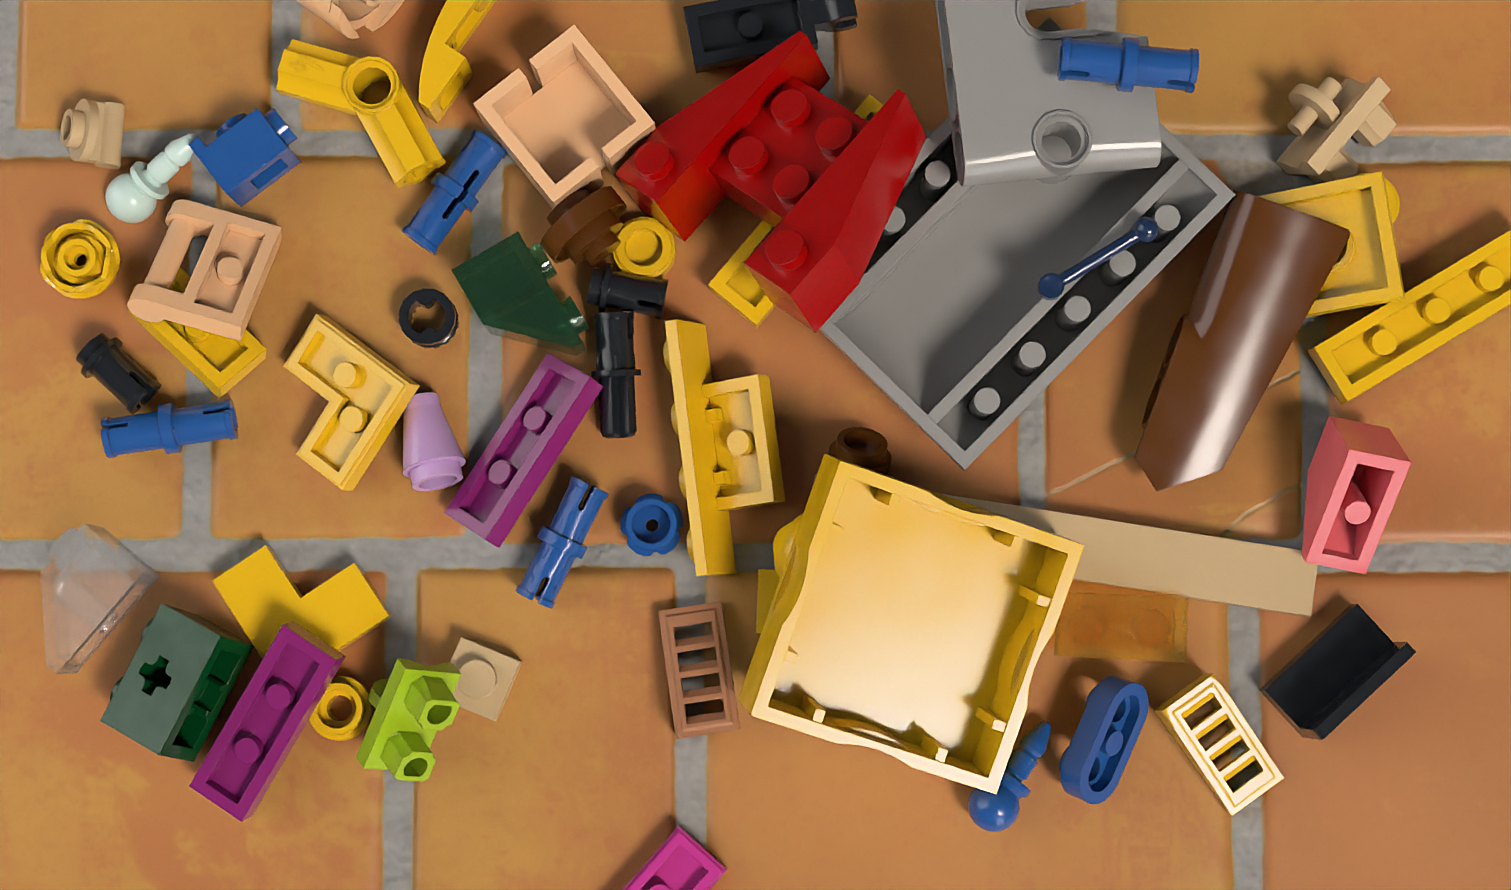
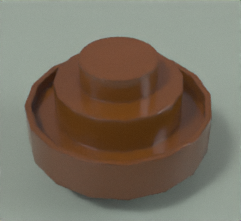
M612 186L603 187L592 194L587 188H581L562 200L549 213L547 221L551 227L542 237L540 245L556 264L571 259L576 264L587 259L591 265H595L608 257L621 244V240L616 235L623 226L619 218L623 215L627 205Z

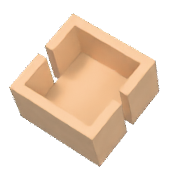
M575 25L571 26L529 59L536 81L542 87L536 93H532L527 77L518 68L473 103L482 123L552 209L570 194L581 188H587L592 194L604 184L601 170L607 167L615 175L616 171L656 129L655 122Z

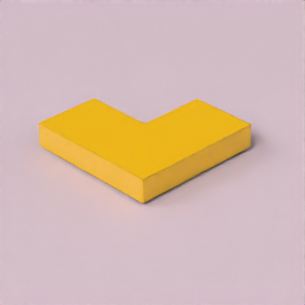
M316 314L283 366L329 401L296 455L341 490L353 491L420 385L331 318Z
M265 545L212 580L262 659L282 625L291 621L296 622L340 652L392 617L358 563L351 564L303 596L271 546Z

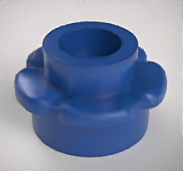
M645 494L636 499L633 507H627L624 510L620 521V528L622 533L628 537L627 544L629 548L635 553L642 556H651L654 552H658L664 555L672 551L680 541L678 531L683 526V516L675 503L663 501V497L658 494ZM651 519L658 522V529L654 532H650L646 528V523Z

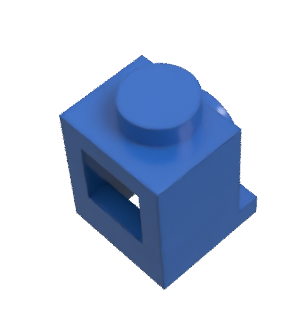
M274 108L265 115L258 109H255L249 115L241 113L233 116L221 125L216 132L217 139L208 146L199 137L188 144L224 192L240 207H243L301 163L288 146L297 137Z

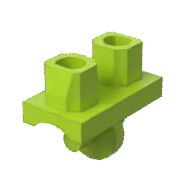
M397 658L389 679H379L373 683L368 699L376 711L356 756L364 769L389 770L397 780L423 782L429 779L436 762L433 753L429 749L437 730L442 731L453 723L460 704L453 696V692L461 673L453 663L443 662L439 665L429 666L409 659Z

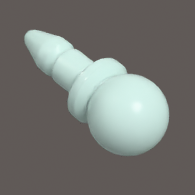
M191 133L170 142L165 147V152H160L150 163L137 161L131 166L130 173L114 178L108 185L105 194L106 205L111 214L126 223H138L147 219L154 212L157 199H164L169 194L167 181L179 171L180 166H184L190 160L193 150L188 144L198 136Z

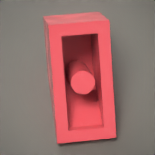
M1334 416L1328 417L1307 471L1302 557L1305 562L1366 574L1411 465L1410 459L1389 428Z

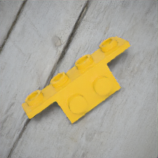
M678 319L665 321L667 340L664 344L663 356L665 365L672 377L675 402L671 409V421L680 442L682 466L679 471V485L684 498L687 500L690 529L687 534L688 553L691 560L695 563L696 576L736 574L729 511L785 502L769 375L755 374L713 383L706 325Z

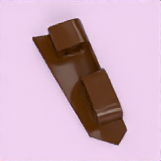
M1233 190V193L1236 195L1227 205L1188 314H1183L1176 325L1145 408L1142 420L1144 431L1134 457L1156 492L1223 469L1350 237L1348 229L1267 199Z

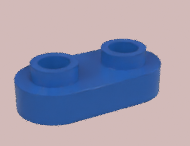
M1111 675L1103 679L1090 691L1086 699L1085 711L1071 743L1065 749L1060 759V780L1067 794L1089 804H1099L1113 793L1147 717L1149 699L1146 689L1141 684L1118 675Z

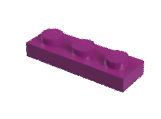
M547 353L444 513L481 538L500 548L603 386L587 374Z
M291 621L283 624L189 787L241 822L251 817L346 656L296 622Z

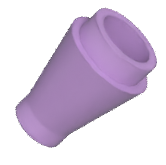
M432 392L415 394L403 412V475L411 479L412 488L416 491H433L455 485L463 479L461 467L466 463V460L441 408L439 395Z

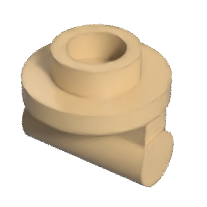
M81 99L76 105L75 110H66L61 123L60 140L63 146L69 147V154L73 161L92 163L97 167L106 169L120 168L125 105L115 102H96L94 100Z

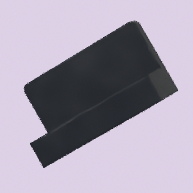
M1351 604L1263 685L1259 691L1303 738L1322 740L1404 665L1416 651L1408 642H1393L1358 604Z

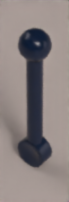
M1150 217L1139 218L1134 223L1132 231L1059 275L1055 273L1045 274L1041 277L1037 286L1039 295L1045 300H1055L1061 296L1064 286L1139 241H1153L1159 233L1157 222Z

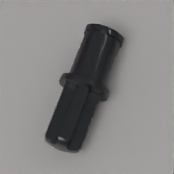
M634 312L594 313L597 355L596 371H591V377H598V383L603 386L599 393L600 433L608 439L630 438L635 436L637 431L634 376H641V369H636Z

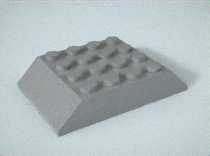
M1050 17L1037 28L1039 31L1046 32L1062 30ZM950 117L925 140L859 285L819 330L963 471L1236 195L1160 122L1161 157L1158 167L1072 175L1066 181L1057 184H1047L1036 179L961 187L955 165ZM1052 135L1042 137L1043 148L1050 157L1056 160L1071 158L1070 147L1064 139ZM1150 217L1157 222L1159 233L1153 241H1139L1064 286L1061 296L1055 300H1045L1039 295L1037 286L1041 277L1045 274L1055 273L1059 275L1132 231L1134 223L1139 218Z

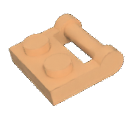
M176 200L172 203L165 220L166 225L169 227L144 283L134 287L127 303L128 309L133 315L148 322H161L165 319L241 341L280 247L282 227L190 200ZM200 235L207 236L208 239L184 294L170 290L192 238H197Z

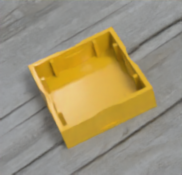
M824 453L738 700L750 716L837 744L862 745L878 749L898 758L912 768L997 794L1028 706L1029 687L1034 668L1042 650L1055 631L1085 545Z

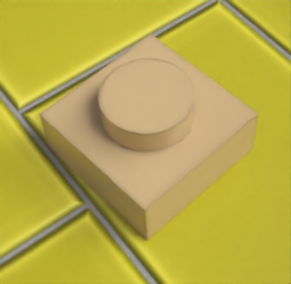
M461 637L450 662L461 673L453 696L461 708L492 721H498L522 661Z

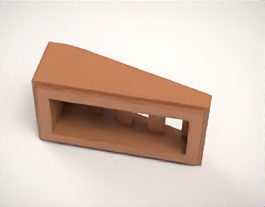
M721 601L658 611L676 739L739 730L741 727ZM706 622L712 623V635L676 640L674 627ZM715 647L717 660L686 665L679 664L678 653ZM719 673L720 686L683 691L682 678ZM723 698L724 711L687 717L686 704Z

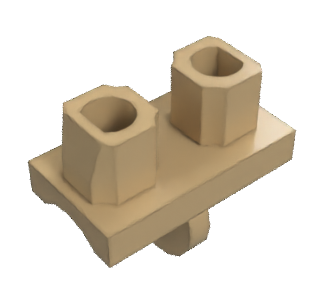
M1379 76L1372 77L1368 83H1361L1348 78L1341 85L1333 78L1327 77L1317 89L1303 83L1296 85L1290 92L1288 99L1297 113L1287 126L1297 137L1276 163L1287 175H1307L1317 184L1353 177L1358 172V164L1342 147L1352 136L1363 147L1376 146L1388 136L1397 125L1396 120L1382 102L1391 89Z

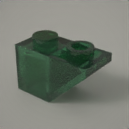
M516 232L452 269L453 274L482 324L490 334L577 356L587 350L579 334L588 330L589 327L571 296L560 302L547 280L558 274L539 242L527 247L519 232Z

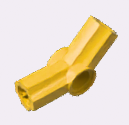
M292 39L289 46L283 50L277 69V92L280 95L359 117L397 188L421 182L434 175L436 170L446 163L410 98L405 84L388 61L380 57L371 56L358 58ZM386 81L391 84L390 92L382 102L376 104L362 102L363 93L371 83Z

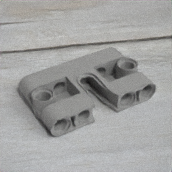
M935 0L955 165L961 187L1036 179L1047 184H1057L1066 181L1072 175L1158 167L1161 157V132L1155 88L1134 86L1132 92L1117 91L1116 84L1077 80L1059 81L1057 79L1059 49L1063 36L1070 37L1071 39L1121 43L1124 37L1138 38L1139 45L1149 46L1148 36L1085 28L1049 32L1039 31L1028 23L1025 15L1026 12L1032 10L1069 7L1086 0ZM1052 135L1064 139L1070 147L1071 158L1056 160L1050 157L1043 148L1042 137Z

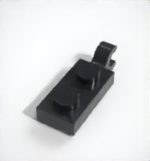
M715 0L683 7L696 74L753 63L799 31L806 34L814 49L818 50L816 31L840 32L857 27L856 18H858L855 0Z

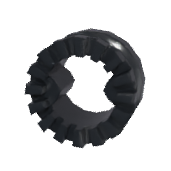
M422 288L412 292L403 300L399 309L398 321L402 331L414 344L423 348L436 349L441 345H446L455 336L456 329L459 328V315L455 305L444 293L435 289ZM435 303L443 306L446 314L445 322L440 330L435 331L428 327L422 334L414 330L412 315L416 312L417 307L422 306L430 309Z

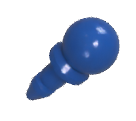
M1040 722L1024 735L1020 741V747L1014 750L1008 760L997 794L974 788L968 800L969 815L973 822L981 829L989 832H999L1009 828L1016 821L1020 810L1019 799L1027 797L1030 793V790L1022 784V781L1027 780L1037 764V758L1042 757L1046 751L1051 733L1049 722Z

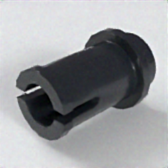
M607 263L606 269L593 267L587 304L599 306L598 313H604L605 308L653 316L655 319L661 320L668 279L662 278L661 280L614 271L613 264Z
M101 333L90 340L76 357V361L83 366L81 374L85 378L94 376L126 406V409L131 414H134L141 408L139 402L145 406L156 395L161 384L153 380L121 350L123 342L119 338L109 339L104 333Z

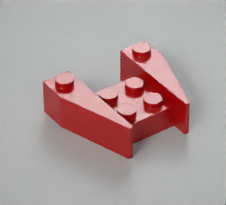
M799 31L657 126L616 171L615 175L645 215L656 219L667 230L684 242L726 196L774 227L772 232L749 256L744 264L773 304L816 333L859 285L927 136L906 94L899 89L896 90L869 122L820 93L819 91L830 80V77L807 35Z

